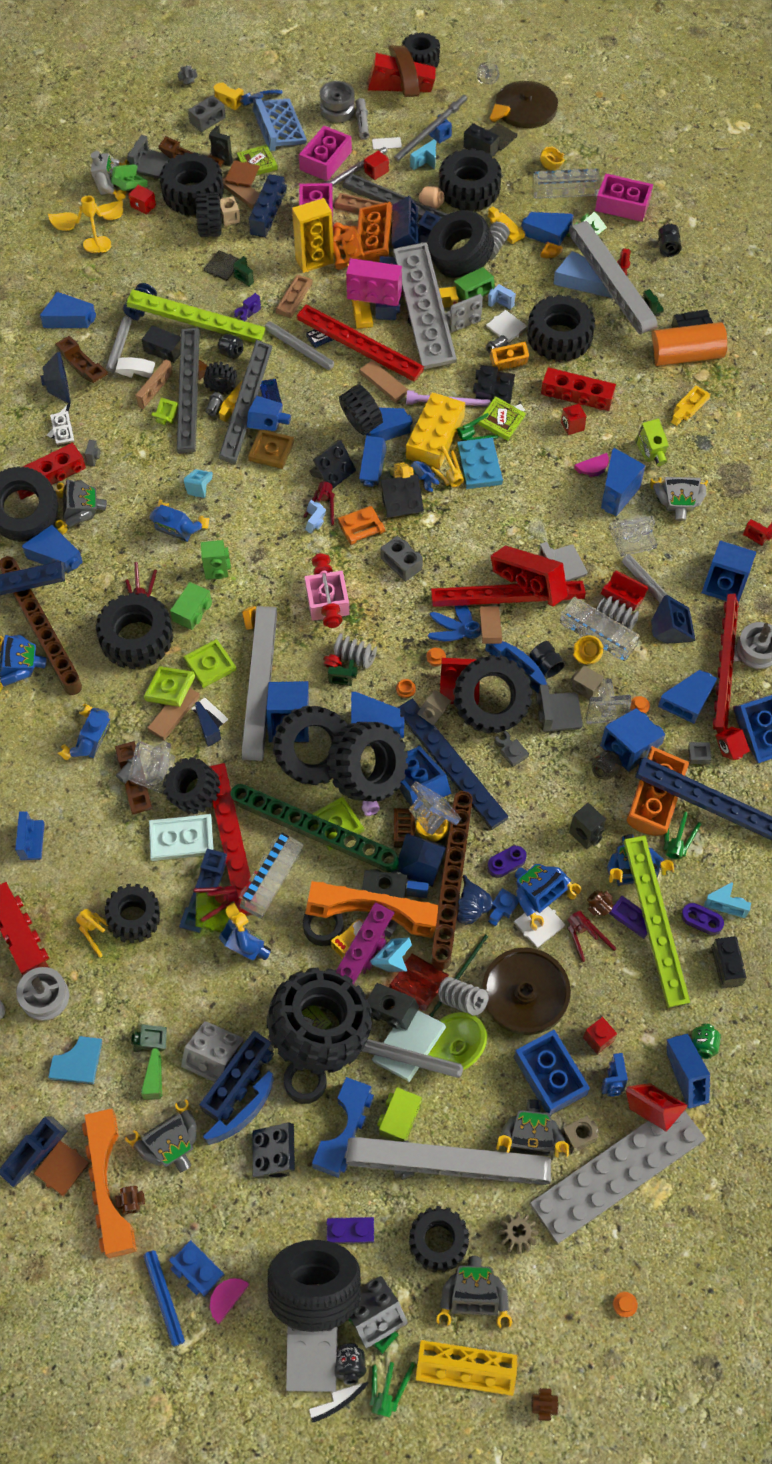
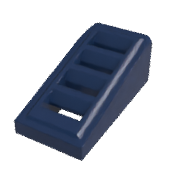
M198 701L195 703L206 744L209 747L221 740V734L201 702Z

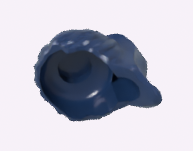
M463 875L464 888L461 898L458 900L457 921L468 925L476 922L482 914L488 912L492 908L493 900L484 889L472 883L466 875Z

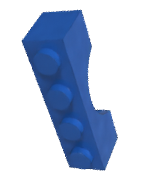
M348 1077L345 1078L338 1096V1104L347 1114L348 1122L346 1128L337 1138L329 1141H320L312 1162L314 1169L339 1178L341 1172L345 1173L348 1167L346 1164L347 1142L349 1138H354L357 1129H362L366 1116L363 1113L366 1107L370 1108L374 1095L371 1094V1086Z

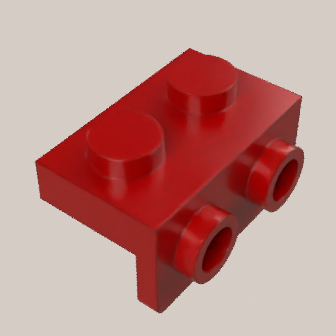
M615 570L610 581L602 588L600 594L607 599L612 596V601L619 600V604H626L625 609L632 607V611H635L643 602L648 586Z

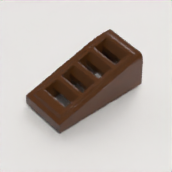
M394 808V848H402L405 837H398V834L406 835L408 833L415 836V810L413 808ZM398 814H411V817H398ZM398 821H411L410 824L398 823ZM398 828H410V830H398Z

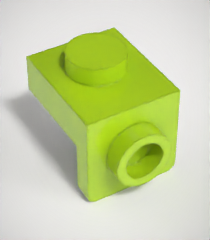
M161 398L156 413L152 412L151 416L159 424H173L178 410V403Z

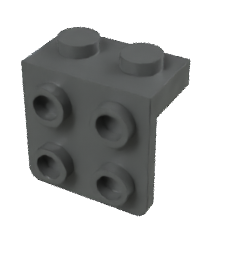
M145 135L139 137L127 155L129 165H137V173L157 179L160 178L162 167L170 160L162 152L150 150L148 138Z
M540 685L539 693H536V704L540 707L538 719L539 722H542L543 732L581 729L583 723L578 694L574 692L549 694L548 685Z

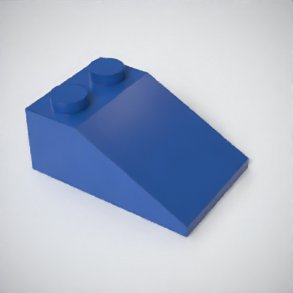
M772 694L733 706L738 726L743 730L747 744L756 762L761 763L772 759Z
M421 746L407 751L408 758H406V763H408V768L404 772L406 776L404 781L400 782L401 786L399 789L415 811L451 794L447 775Z

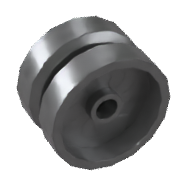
M331 81L321 87L320 110L324 119L338 123L347 121L353 116L355 112L354 89L350 84L343 81Z

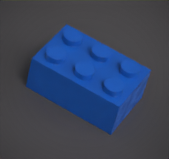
M555 1030L515 1050L514 1060L537 1099L541 1101V1105L546 1113L552 1115L587 1096L590 1087Z

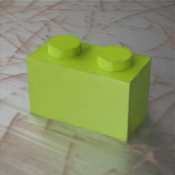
M396 1087L394 1093L390 1092L386 1101V1106H389L386 1114H381L377 1123V1127H380L379 1135L393 1141H406L422 1104V1097Z

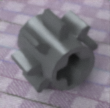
M191 65L181 67V71L177 73L179 81H183L184 85L195 83L194 79L198 77L196 69H192Z

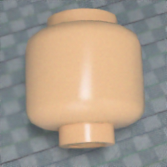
M437 186L424 187L419 194V202L422 205L437 209L444 202V193Z

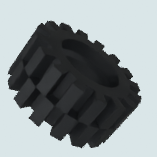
M217 362L211 363L206 367L203 383L206 384L205 387L209 388L211 392L214 390L216 393L220 392L223 395L224 392L229 394V391L232 392L235 388L236 370H233L232 366L229 368V364L223 365V362H220V364H217Z

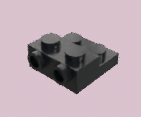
M481 365L480 370L476 369L475 380H478V383H474L473 394H476V399H485L491 402L496 396L511 405L515 374L498 372V367Z

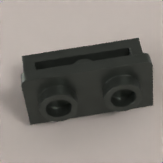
M215 126L209 134L210 152L212 156L224 160V165L231 166L233 159L230 136L221 134L220 127Z

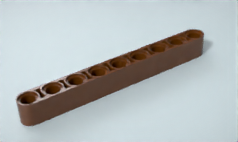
M6 556L0 560L2 574L20 570L13 557ZM28 589L12 593L65 692L69 695L78 694L82 690L79 675L33 591Z
M466 791L457 792L453 801L432 949V965L437 970L447 969L450 966L459 906L458 900L460 898L472 810V796ZM464 802V803H466L467 805H463V806H462V805H460V804H458V803ZM461 820L465 823L458 824L456 821ZM454 839H460V840H462V842L457 843V842H454L453 840H454ZM456 857L460 860L452 861L451 858ZM454 876L457 880L451 881L448 877ZM451 895L454 899L447 900L445 897ZM450 915L452 918L446 920L443 919L442 916ZM445 934L449 936V939L443 940L439 936ZM442 954L447 958L439 960L436 956Z

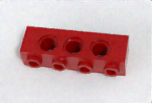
M548 367L542 382L541 395L609 411L614 398L616 384Z
M73 442L24 466L42 473L50 481L51 485L86 469L83 456ZM27 490L16 491L20 500L34 494Z

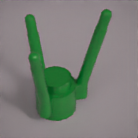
M486 413L472 422L458 427L457 433L460 440L467 441L492 437L497 439L498 435L473 437L475 435L473 426L488 417L489 414Z
M686 811L683 813L677 837L669 841V828L668 832L664 834L663 851H666L665 855L672 859L679 860L682 859V856H686L687 849L701 826V822H698L687 842L683 845L684 842L681 840L688 814Z
M412 1362L407 1370L393 1402V1396L388 1395L394 1363H389L383 1393L378 1392V1397L377 1366L373 1365L370 1406H373L371 1413L391 1418L392 1411H397L399 1400L415 1368V1362Z

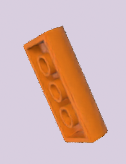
M391 202L359 209L357 232L365 256L362 260L380 262V256L388 257L392 217Z
M722 322L651 331L655 366L724 358L727 352V333Z
M651 746L647 759L684 776L689 765V762L653 746ZM639 780L627 817L628 824L633 829L647 835L661 836L666 834L678 797Z

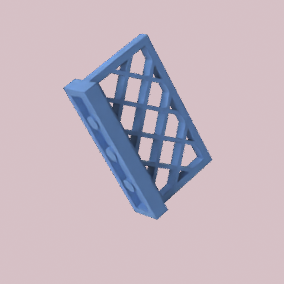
M253 99L252 110L270 151H275L276 146L307 143L290 99ZM275 110H279V111H281L282 113L279 114V113L275 112ZM291 124V125L295 126L296 128L293 129V128L289 127V125ZM286 130V131L290 132L291 134L288 135V134L284 133V131ZM281 136L285 139L279 140L278 137Z

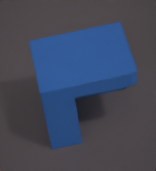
M445 119L429 135L439 144L452 137V123Z

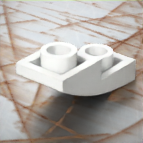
M130 357L118 358L115 372L131 378L134 373L150 378L153 374L155 362Z
M68 411L51 414L56 445L75 442Z

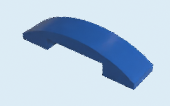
M504 641L501 644H486L485 650L489 654L495 655V657H507L509 661H515L519 668L522 667L525 670V674L530 677L531 683L529 686L535 692L539 693L540 685H547L539 667L523 651Z
M270 1071L253 1086L257 1096L227 1126L219 1120L203 1136L208 1145L221 1142L235 1135L256 1117L266 1103L273 1086L274 1078Z

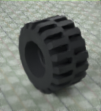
M417 32L404 38L402 45L409 50L414 62L438 67L440 62V43L434 35L431 36L429 33Z
M197 193L196 217L200 237L221 236V205L218 193Z
M360 384L355 385L339 396L340 406L345 416L360 434L366 435L383 423V417L377 403L371 394Z
M190 757L189 760L183 758L182 762L177 761L174 763L175 766L173 768H169V774H166L164 777L166 781L163 782V787L166 789L163 791L167 796L166 798L188 814H198V811H206L205 808H210L213 800L216 801L218 798L216 794L220 793L218 788L221 785L220 780H218L219 776L200 759ZM198 778L195 788L186 793L190 782Z
M126 884V888L118 887V892L113 891L110 894L111 898L106 900L105 917L109 932H113V936L116 939L120 937L122 942H126V940H129L130 943H134V940L142 942L145 936L147 939L150 938L151 931L155 933L160 922L159 901L155 898L154 892H149V888L146 886L140 888V884H135V887H131V884ZM129 907H138L145 912L142 917L136 920H127L120 915Z
M436 1206V1209L427 1208L426 1212L418 1214V1218L414 1219L409 1234L410 1251L414 1255L415 1261L422 1264V1268L426 1270L429 1268L432 1269V1272L436 1273L440 1270L447 1272V1269H454L458 1263H461L466 1255L469 1245V1231L466 1228L464 1219L461 1220L460 1214L457 1212H451V1208L441 1209V1206ZM437 1226L446 1228L453 1236L451 1248L445 1252H434L429 1249L425 1243V1235L429 1229Z

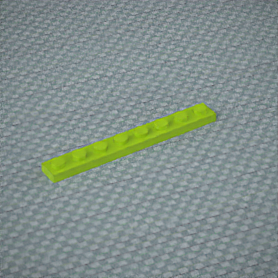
M133 289L127 300V307L221 334L229 333L253 343L256 340L262 342L266 327Z
M646 836L625 839L623 842L667 1008L689 1004L691 1002Z

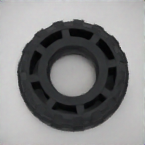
M318 967L307 969L305 973L303 971L291 975L285 983L282 982L271 1000L267 1015L269 1040L272 1046L278 1049L279 1056L285 1062L288 1060L294 1064L293 1067L302 1071L303 1068L309 1069L313 1074H322L323 1071H328L329 1073L339 1071L343 1066L350 1065L357 1059L367 1042L372 1026L370 1004L368 1000H365L366 995L360 986H355L352 979L347 975L341 976L336 974V970L327 968L326 971H320ZM308 1006L327 1008L337 1017L340 1025L333 1029L314 1027L306 1021L301 1010Z

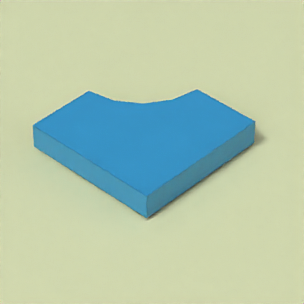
M79 1036L76 1045L70 1051L62 1055H53L48 1078L50 1080L94 1084L103 1040L101 1038Z

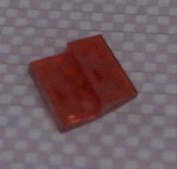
M412 953L405 961L407 971L399 972L390 983L389 988L414 997L419 1009L426 1012L438 995L440 984L446 977H449V974L442 970H437L432 964Z

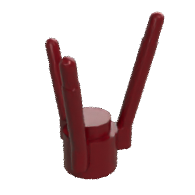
M323 481L319 483L312 500L315 502L316 500L327 501L330 499L331 526H333L335 493L332 492V484ZM306 511L303 517L306 518L309 513Z
M134 562L135 589L132 592L129 580L126 579L128 594L135 593V595H139V593H144L149 597L152 593L157 570H153L148 591L146 592L144 588L140 587L138 562Z
M231 885L193 889L195 893L208 892L207 896H215L216 901L221 903V906L202 917L201 922L226 909L238 897L236 888Z
M577 911L568 918L570 926L567 929L572 935L582 962H585V957L576 931L581 934L587 930L595 940L599 936L613 951L616 950V947L590 922L588 917H585L582 911Z

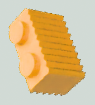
M526 342L491 349L490 353L491 364L494 367H498V371L510 369V367H520V365L523 366L524 364L527 365L529 359Z

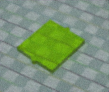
M196 893L195 926L208 929L210 932L216 931L221 933L229 920L226 909L201 922L202 917L221 906V903L216 901L215 896H207V893Z

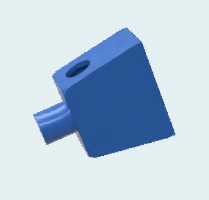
M256 396L248 411L247 428L276 431L280 423L290 424L291 414L282 413V403Z

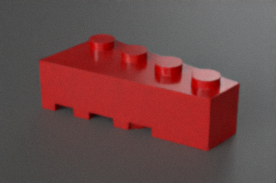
M375 53L368 77L367 91L402 92L400 86L402 79L395 57ZM414 62L419 92H431L435 82L436 67Z
M507 545L490 555L494 573L511 583L517 582L520 588L525 591L529 589L534 592V596L538 599L544 598L548 600L550 606L554 607L568 596L562 562Z
M7 882L0 884V931L9 945V950L21 974L24 976L30 970L39 967L49 968L46 961L50 958L45 948L40 949L38 943L41 940L36 930L31 931L29 927L33 923L27 912L23 914L21 907L24 905L19 895L14 896Z

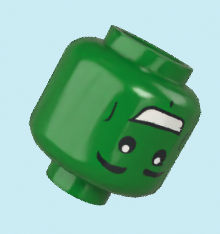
M702 1024L692 1030L691 1040L702 1059H711L712 1056L719 1053L721 1034L718 1030L714 1029L713 1025Z

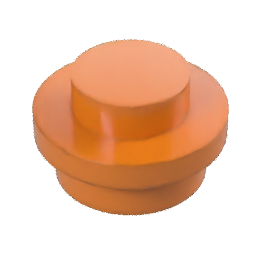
M432 648L426 655L427 661L435 667L441 665L442 657L446 658V653L441 648Z
M403 679L397 684L396 692L402 698H410L415 694L416 686L411 680Z
M636 696L630 701V709L632 711L637 708L640 712L646 714L649 711L650 703L645 697Z
M620 1292L614 1298L613 1307L619 1316L628 1318L635 1314L638 1303L631 1293Z

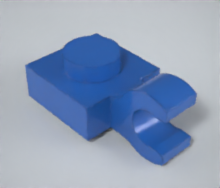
M414 461L411 465L415 471L414 474L418 475L420 480L424 479V488L427 491L433 492L431 483L439 485V480L435 478V474L426 463Z
M502 888L493 901L492 909L494 911L491 913L488 922L496 927L503 915L509 918L519 904L518 897Z

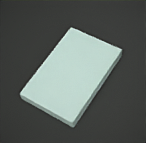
M211 814L149 820L151 861L204 856L207 848L214 850Z
M418 1010L407 1030L400 1027L399 1029L393 1028L383 1043L428 1055L446 1026L444 1023ZM374 1055L372 1058L375 1064L408 1082L411 1081L419 1069L417 1066Z

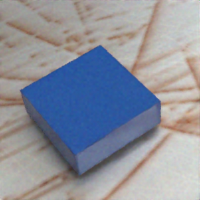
M407 881L406 896L427 899L429 884Z

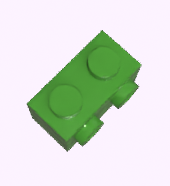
M484 267L454 281L457 296L462 301L479 294L482 296L488 295L490 290L495 288L494 276Z
M224 540L200 542L205 579L228 577V570H231L229 549L224 547Z
M189 582L170 610L172 621L193 630L195 625L201 622L203 613L211 607L210 591Z

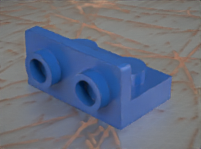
M27 811L19 812L15 851L20 860H41L45 823L43 820L31 819Z
M623 1053L613 1054L612 1061L609 1062V1068H607L608 1078L603 1080L601 1093L607 1094L609 1097L621 1095L628 1081Z
M191 1240L174 1258L171 1257L169 1259L172 1264L170 1270L179 1279L184 1276L189 1281L186 1286L196 1296L201 1293L205 1297L225 1275Z

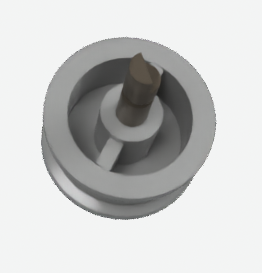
M764 622L751 623L741 632L736 651L740 660L747 666L754 669H765L772 666L771 624Z
M39 967L30 970L18 983L16 991L17 1000L25 1013L35 1020L46 1021L59 1016L69 1002L68 986L60 973L52 968Z

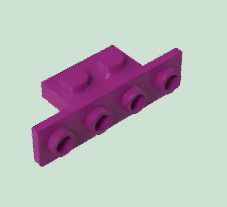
M378 903L373 905L339 964L336 974L341 976L347 975L354 984L360 973L365 974L367 969H372L374 965L371 964V960L386 944L384 931L394 915L392 910Z

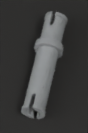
M359 98L356 100L359 137L362 140H366L369 138L368 110L366 109V101L363 98Z

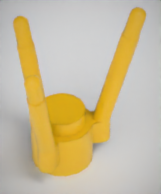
M442 445L441 449L451 469L446 472V477L433 466H431V470L444 481L446 486L458 487L464 482V476L461 473L455 452L451 451L454 461L453 465L445 446Z
M84 909L77 916L76 922L81 925L79 930L85 935L98 957L101 958L103 955L88 930L93 931L97 928L103 933L105 929L99 925V922L106 926L108 925L106 920L96 912L92 913L89 909Z

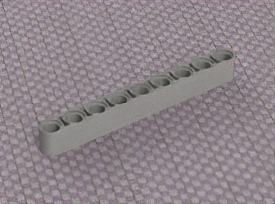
M583 221L571 225L569 232L572 240L637 333L643 334L656 329L658 324L655 315L589 222Z
M257 606L242 760L263 761L268 685L271 682L277 607Z
M357 1137L349 1138L347 1142L346 1164L350 1166L538 1185L551 1183V1158L545 1156Z

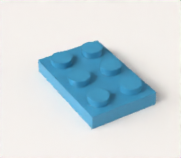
M493 437L457 442L466 489L503 484Z

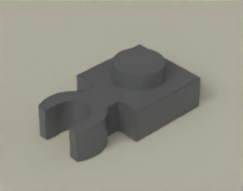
M507 731L503 732L505 740H500L498 736L495 737L496 745L503 747L500 753L512 767L529 757V752L517 739L514 741L510 740V734Z

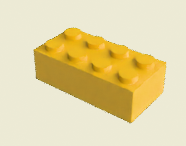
M322 198L293 207L295 258L302 272L305 273L333 264L332 211L325 199Z
M432 392L406 444V459L424 462L428 466L440 469L445 459L441 446L444 445L448 452L456 436L457 428L460 427L464 419L465 402Z

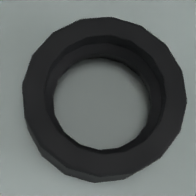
M341 913L332 916L336 922L335 930L323 936L315 934L311 929V920L315 916L304 914V934L314 945L329 946L332 939L343 933L344 924Z
M291 1063L284 1073V1087L287 1095L293 1101L300 1104H310L317 1101L326 1089L327 1078L325 1071L322 1074H317L318 1085L316 1089L308 1094H302L297 1092L292 1085L293 1075L298 1069L294 1068V1064Z

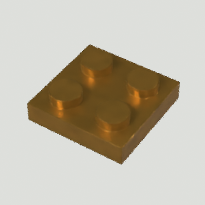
M260 429L248 455V460L283 469L294 444V437Z

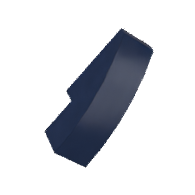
M44 1116L33 1132L22 1139L0 1167V1175L12 1187H16L42 1162L68 1131L53 1116Z

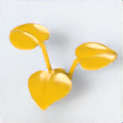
M84 196L81 198L82 206H79L78 216L70 212L48 214L51 224L56 229L67 231L74 229L75 224H79L83 211L86 217H90L94 238H88L83 242L84 249L90 253L107 252L111 248V241L106 236L97 237L93 216L96 213L98 217L102 216L106 220L120 218L123 214V200L97 207L94 197Z

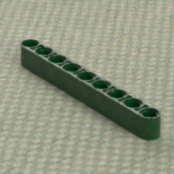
M237 784L231 789V797L240 808L383 871L393 872L399 866V859L395 851L389 847L244 784ZM241 793H246L244 798L238 799ZM264 801L262 806L255 807L257 802ZM276 809H282L280 814L273 815ZM294 817H300V820L298 822H291ZM312 825H319L315 831H310ZM330 833H337V836L335 838L328 839V835ZM349 841H356L354 846H346ZM367 849H375L372 855H365ZM386 857L394 858L389 864L383 863Z

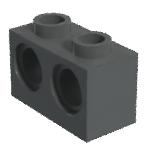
M212 95L188 109L189 122L200 132H203L226 118L225 105Z
M398 535L381 547V559L405 582L422 570L423 558L421 554L417 551L415 552L406 540H402Z

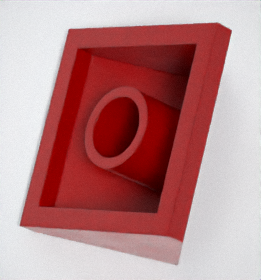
M651 1083L627 1086L626 1088L629 1109L666 1132L686 1110L687 1105Z

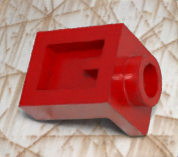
M750 519L743 535L762 546L766 540L770 541L772 539V522L766 528L762 524Z

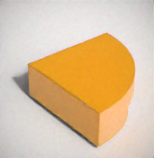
M495 104L490 120L492 122L499 121V119L508 115L510 107Z
M547 242L541 252V257L554 258L562 253L563 247Z
M255 606L248 607L242 612L247 630L255 627Z

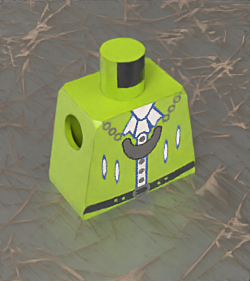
M658 418L642 423L635 442L646 462L655 460L657 466H662L667 462L665 453L669 445L661 422Z

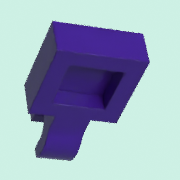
M254 293L244 300L243 306L234 311V316L238 317L241 315L240 320L246 321L247 317L249 318L261 309L260 296Z

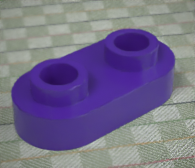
M511 846L494 855L488 861L487 869L489 874L500 878L522 867L526 862V851L520 846ZM518 853L520 856L514 857L513 854ZM495 863H501L502 866L497 867L495 866Z
M689 903L682 910L681 917L685 924L708 935H717L724 927V920L721 915L696 903ZM688 914L695 915V918H690ZM708 923H713L715 928H711Z

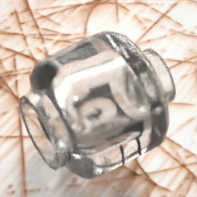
M483 62L477 69V78L483 84L492 85L496 83L500 76L499 68L495 63Z

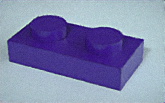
M621 896L609 912V915L645 939L648 933L641 908L624 896Z
M374 1217L327 1218V1241L337 1244L374 1243Z

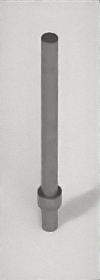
M463 94L456 102L453 101L446 111L397 153L394 159L397 162L400 161L452 113L455 114L460 109L459 107L468 100L466 95Z
M386 147L379 149L383 154L388 152ZM364 159L330 181L323 183H332V187L349 177L351 173L354 174L364 167Z

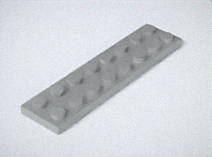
M427 242L394 249L396 264L402 266V288L421 365L424 366V369L457 363Z
M686 1111L680 1115L667 1132L647 1121L530 1202L529 1205L558 1245L700 1145L706 1138Z

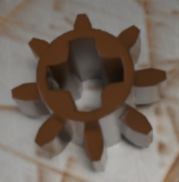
M596 890L587 899L589 906L587 909L594 916L596 914L598 916H605L613 909V897L607 891L603 893Z
M138 1186L121 1188V1195L115 1196L116 1207L122 1209L123 1214L140 1212V1205H145L143 1191H138Z
M539 1388L538 1394H532V1414H538V1421H551V1415L557 1416L558 1395H551L552 1389Z

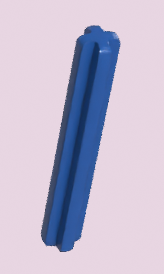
M155 1250L145 1253L143 1257L173 1347L183 1344L185 1339Z

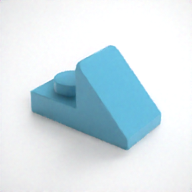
M436 140L430 141L410 154V167L413 170L423 166L425 163L435 169Z
M195 469L184 478L187 494L205 498L206 486L212 480L213 472Z
M732 882L709 894L703 907L746 918L750 911L751 903L746 902L745 899L740 897H730L733 886Z
M410 938L391 939L371 960V964L388 972H406L407 969L402 956L412 946Z

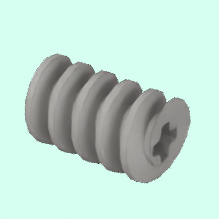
M494 222L489 228L494 237V249L489 260L496 257L510 234L509 228L502 222Z
M612 596L607 600L603 598L597 606L595 615H601L603 620L608 618V623L610 624L615 621V627L621 626L622 631L628 629V633H630L638 620L639 611L631 614L632 607L626 611L625 603L619 607V600L611 603Z
M340 633L334 645V655L339 658L341 657L344 661L348 659L349 662L350 659L354 660L357 666L363 664V667L368 669L375 660L377 646L371 650V644L369 643L364 648V641L357 645V639L354 638L350 643V636L342 640L343 634Z
M446 977L439 987V999L442 1004L473 1016L482 1013L488 1003V993L486 990L452 977Z

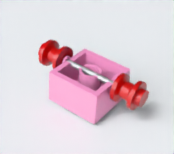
M319 553L311 560L312 565L315 567L313 570L314 575L305 576L311 620L323 619L324 626L336 628L342 623V616L350 615L343 571L333 572L332 567L329 565L331 562L329 555Z

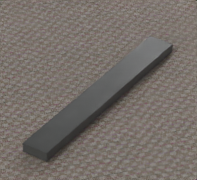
M352 173L343 183V188L374 201L382 203L391 202L392 206L406 197ZM413 200L418 207V220L422 218L426 210L441 217V219L448 215Z
M199 328L181 329L177 429L178 454L196 452Z
M259 340L255 342L218 457L220 460L234 465L237 462L247 430L248 411L258 395L273 347L272 345Z

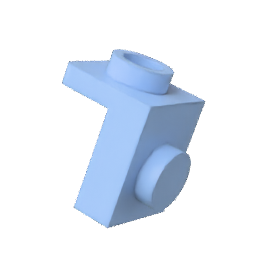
M498 284L488 294V306L492 307L498 302L511 310L515 304L516 293Z
M310 500L306 511L312 516L308 520L305 530L312 534L315 529L318 530L322 526L326 509L320 503Z

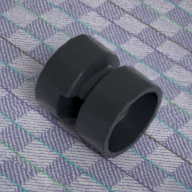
M666 224L660 227L658 230L660 253L666 257L676 256L682 248L679 227L675 224Z
M549 641L538 644L529 654V657L539 666V669L546 678L557 675L566 665L564 659L559 653L555 652V648Z

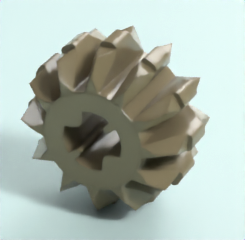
M520 1212L515 1213V1219H513L512 1215L507 1214L506 1219L508 1222H500V1226L503 1229L498 1231V1236L505 1237L501 1240V1245L510 1244L507 1249L508 1252H511L513 1247H516V1253L520 1255L521 1247L526 1252H529V1244L536 1245L537 1241L533 1237L538 1236L539 1231L531 1229L536 1225L535 1221L527 1223L528 1214H525L523 1219H520ZM519 1228L522 1230V1235L517 1238L514 1234Z

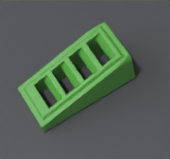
M157 1048L152 1049L141 1091V1096L144 1100L161 1099L162 1061L161 1054Z

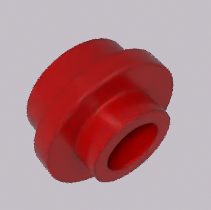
M329 654V656H324L323 665L327 668L342 666L340 658L336 655Z

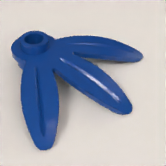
M275 89L261 91L252 95L247 93L242 96L240 102L243 103V106H247L253 103V99L263 98V95H281L283 92H281L282 90Z
M467 605L454 606L460 622L437 612L430 613V617L436 623L452 631L433 632L427 636L438 641H454L463 637L474 639L481 635V626L478 622L472 620Z

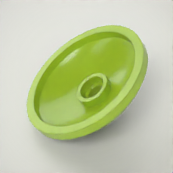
M465 1012L449 1014L438 1020L444 1023L446 1028L428 1056L461 1064L463 1070L473 1065L482 1055L487 1043L486 1028L478 1017Z

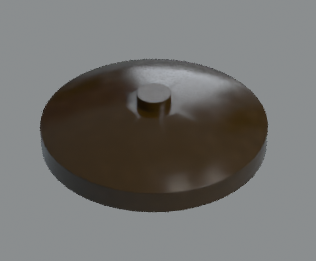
M516 81L504 86L498 92L495 104L510 107L508 115L501 118L504 122L514 127L530 129L544 126L553 120L558 109V98L553 90L544 84L535 81Z
M515 948L500 954L487 968L482 983V989L488 993L487 1012L498 1025L516 1034L534 1035L551 1029L562 1019L570 1001V982L562 965L551 955L534 948Z

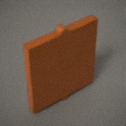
M234 160L225 182L236 184V186L251 187L260 167L248 162Z
M60 1140L34 1174L46 1183L47 1188L52 1187L64 1197L90 1162L79 1155L77 1149H71Z

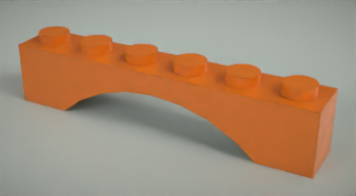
M311 881L305 914L328 918L343 912H370L373 905L378 903L392 910L394 915L391 920L403 926L410 934L432 938L436 928L438 905Z
M112 1108L85 1114L86 1122L82 1123L84 1136H88L89 1145H86L85 1149L87 1158L91 1159L92 1167L89 1168V1176L91 1182H95L96 1190L92 1191L94 1205H98L99 1214H96L95 1217L97 1228L102 1230L103 1238H99L101 1253L105 1252L108 1258L137 1252L134 1229L116 1210L108 1189V1162L113 1146L119 1137L116 1114Z

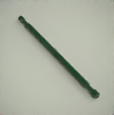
M486 934L454 979H460L482 947L484 941L487 940L488 936ZM440 1000L437 1002L433 1011L428 1016H434V1013L439 1009V1007L442 1004Z

